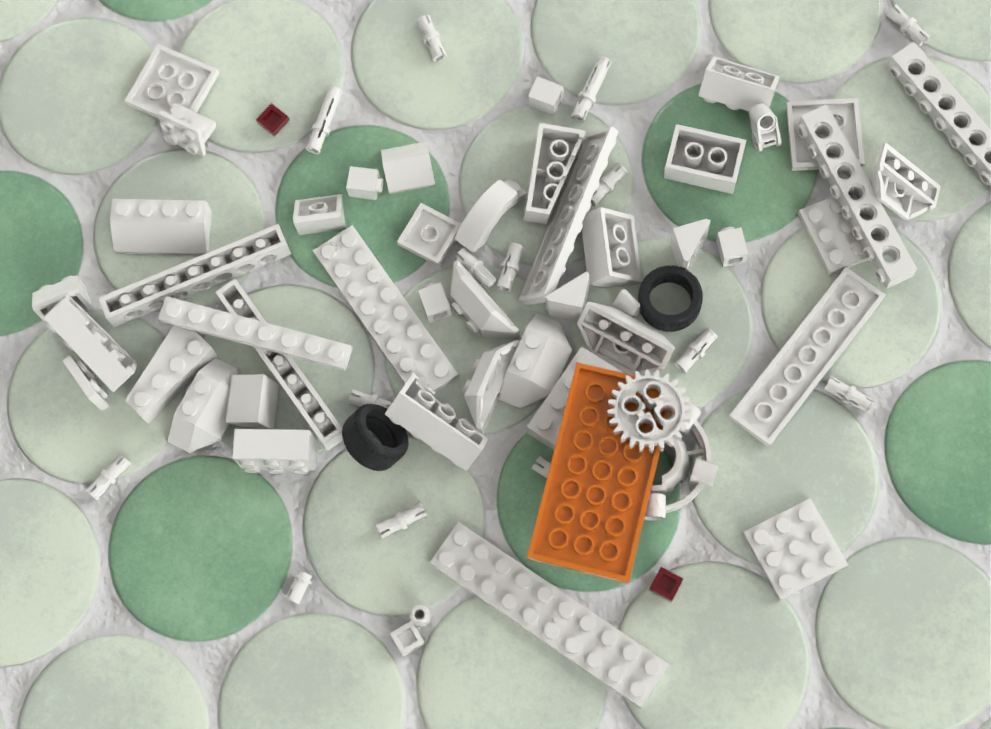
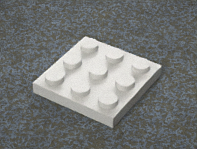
M157 44L126 97L125 103L158 118L157 114L160 110L168 113L175 103L197 113L219 75V71L212 66Z
M858 98L786 102L792 171L819 170L820 165L816 158L813 159L808 151L809 145L805 138L802 139L800 137L797 126L801 115L826 104L861 167H864L865 160ZM822 133L816 134L819 138H826ZM833 153L827 154L829 158H837V156Z
M849 194L854 200L860 199L856 194ZM833 197L803 208L798 212L828 276L844 270L845 267L849 268L867 261L861 241L855 239L852 232L853 226L849 220L843 217L841 212L842 206L838 199L835 200ZM860 214L862 219L871 220L868 215ZM871 235L875 241H882L880 236Z
M810 498L743 532V536L779 601L848 566Z

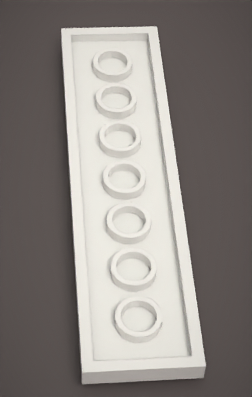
M612 126L585 134L518 300L525 305L546 302L545 296L557 290L556 287L559 279L563 276L566 269L567 259L574 250L573 244L576 236L582 230L584 216L591 207L590 201L599 187L600 176L607 167L610 151L616 144L615 139L618 130Z
M353 225L313 250L314 255L404 384L414 373L420 378L418 383L425 389L429 386L433 391L437 392L459 377L454 367Z
M845 267L732 411L729 418L767 447H770L886 295Z

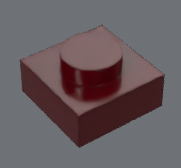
M271 103L256 121L257 124L275 137L290 119Z
M660 567L649 591L672 603L684 578Z

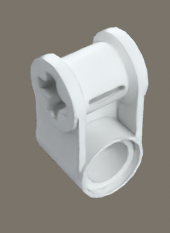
M761 103L753 106L749 117L752 141L756 151L761 152L763 148L773 145L780 146L782 141L778 128V119L766 104Z

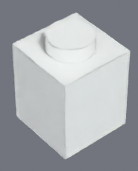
M537 76L534 84L530 83L526 92L529 107L555 116L563 98V86Z
M350 166L346 185L349 197L377 200L378 192L382 193L383 178H380L378 169Z
M726 227L717 233L716 243L722 267L745 263L748 251L742 227Z
M441 282L437 284L428 283L418 290L429 324L452 316L451 308Z

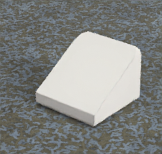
M622 289L611 307L636 317L640 313V303L626 289Z

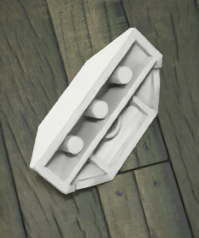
M886 142L881 143L870 178L877 200L904 220L912 219L928 210L936 208L941 186Z
M457 259L453 266L450 293L452 309L457 315H464L468 320L466 322L467 326L474 334L478 332L485 338L510 340L520 338V331Z
M587 302L577 322L589 351L630 375L635 376V371H638L640 375H645L646 369L650 373L664 370L675 349L658 330L617 308Z
M538 313L533 317L526 327L507 369L499 394V401L518 409H523L549 395L560 379L572 352L558 321Z
M518 340L484 352L482 358H477L474 363L472 380H467L462 393L465 394L466 405L476 429L482 434L498 402L507 369L520 342Z
M214 358L198 371L174 413L168 437L169 444L190 454L197 449L222 439L229 424L225 423L231 376L238 375L236 367Z

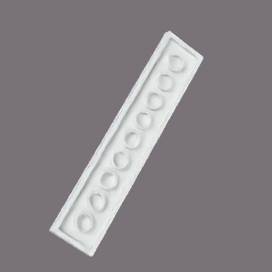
M460 522L456 524L430 561L433 567L639 708L643 707L670 665Z

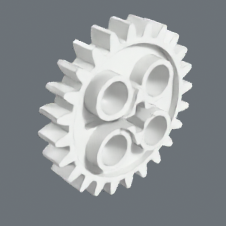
M646 369L645 376L642 377L638 371H635V379L627 375L625 379L627 384L618 382L617 386L620 391L612 390L611 395L615 399L608 400V405L613 407V409L607 410V415L614 417L609 421V425H617L614 429V435L622 433L620 442L623 443L626 440H630V449L635 444H638L639 452H642L645 446H648L650 453H653L654 446H658L660 451H663L664 443L673 447L672 438L680 441L682 436L679 431L686 432L688 427L684 423H688L691 420V417L686 415V413L691 412L692 407L684 405L689 402L690 397L681 396L685 392V388H676L678 384L677 379L670 383L668 381V373L663 378H660L659 370L655 372L654 376H650L649 370ZM650 389H655L660 393V396L652 399L647 396L646 392ZM637 392L641 394L649 410L654 408L653 416L657 420V422L663 427L662 430L658 429L652 415L649 412L645 413V405L640 400V398L636 396ZM627 403H635L638 409L635 412H629L624 406ZM664 410H669L674 414V417L666 420L661 417L660 413ZM647 423L652 426L653 430L649 433H643L638 427L641 424Z

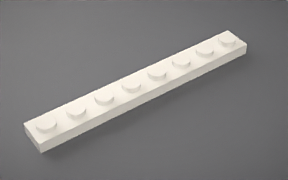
M167 296L158 317L160 322L346 371L353 349L348 344Z

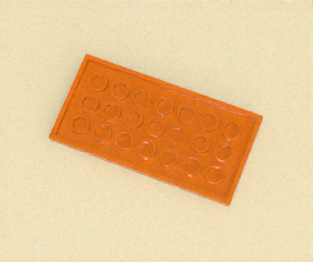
M576 363L527 559L629 584L660 455L658 446H654L653 453H650L648 446H645L643 451L639 452L638 444H635L630 449V440L621 443L620 440L623 434L614 435V429L617 425H609V421L614 418L607 415V410L613 409V407L608 405V400L615 399L611 395L612 390L620 391L617 386L618 382L626 385V376L628 375L635 379L634 375ZM650 389L646 392L647 396L652 399L660 396V393L655 389ZM637 392L636 396H638L645 405V413L649 412L655 420L658 429L662 430L663 427L657 422V420L653 416L654 408L649 410L643 400V397L639 392ZM627 403L624 406L629 412H635L638 409L635 403ZM662 411L660 413L661 417L668 420L670 411ZM647 423L641 424L638 427L643 433H649L653 430L652 426Z

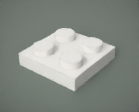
M420 203L399 237L397 244L439 266L453 244L461 223Z
M69 355L62 360L84 394L101 411L110 406L105 399L108 397V394L96 382L95 375L81 359L76 361Z

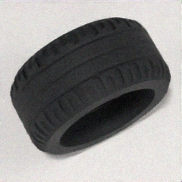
M665 265L652 270L643 279L638 293L640 314L650 326L664 332H676L690 326L698 317L703 301V291L698 279L689 270L674 265ZM675 283L682 286L689 293L691 304L680 314L666 315L657 311L652 306L649 300L650 292L660 284Z
M365 404L359 407L343 424V442L349 454L359 464L374 471H384L391 468L405 455L409 444L408 435L404 427L393 423L385 415V412L388 410L387 408L376 404ZM369 431L374 433L382 444L375 440V438L370 434Z

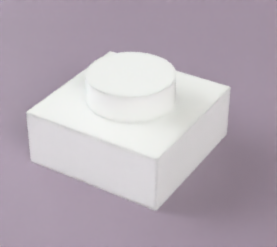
M412 621L390 633L403 657L425 644Z

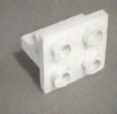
M177 103L172 106L168 113L162 110L158 112L157 115L164 139L169 144L181 146L192 155L205 156L204 143L216 128L215 121Z

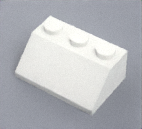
M713 56L705 71L698 96L703 97L705 101L710 103L720 102L726 104V107L730 109H743L750 113L753 106L757 104H766L770 108L780 76Z
M602 207L585 214L581 232L586 268L590 275L589 285L610 288L641 284L642 274L634 216Z

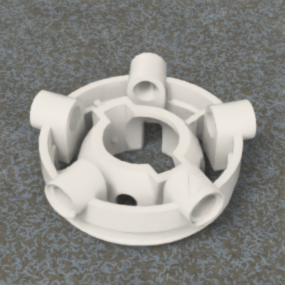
M690 402L684 404L692 407L691 412L686 413V415L691 417L690 422L684 423L688 427L687 431L679 432L685 437L690 433L695 439L699 450L688 451L682 439L679 441L672 438L676 461L673 468L665 475H662L661 485H652L645 520L657 521L666 519V513L676 511L687 505L699 494L704 485L710 487L713 485L719 465L711 463L710 444L704 429L697 421L701 412ZM671 411L668 417L669 420L674 417V414ZM701 456V459H696L688 484L694 488L681 500L666 506V495L674 492V487L678 482L683 483L689 472L690 458Z

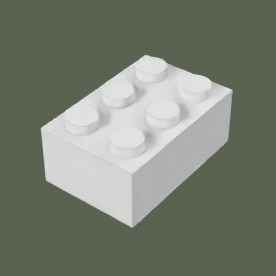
M676 124L665 165L664 178L733 194L746 140Z
M234 430L232 458L241 469H244V472L259 473V470H269L270 473L281 474L284 473V470H294L293 472L296 474H308V470L315 471L317 441L310 430Z

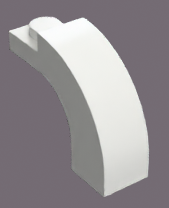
M510 179L505 182L498 180L479 198L469 211L454 239L471 252L476 251L486 244L490 233L499 219L510 208L524 200L527 192Z

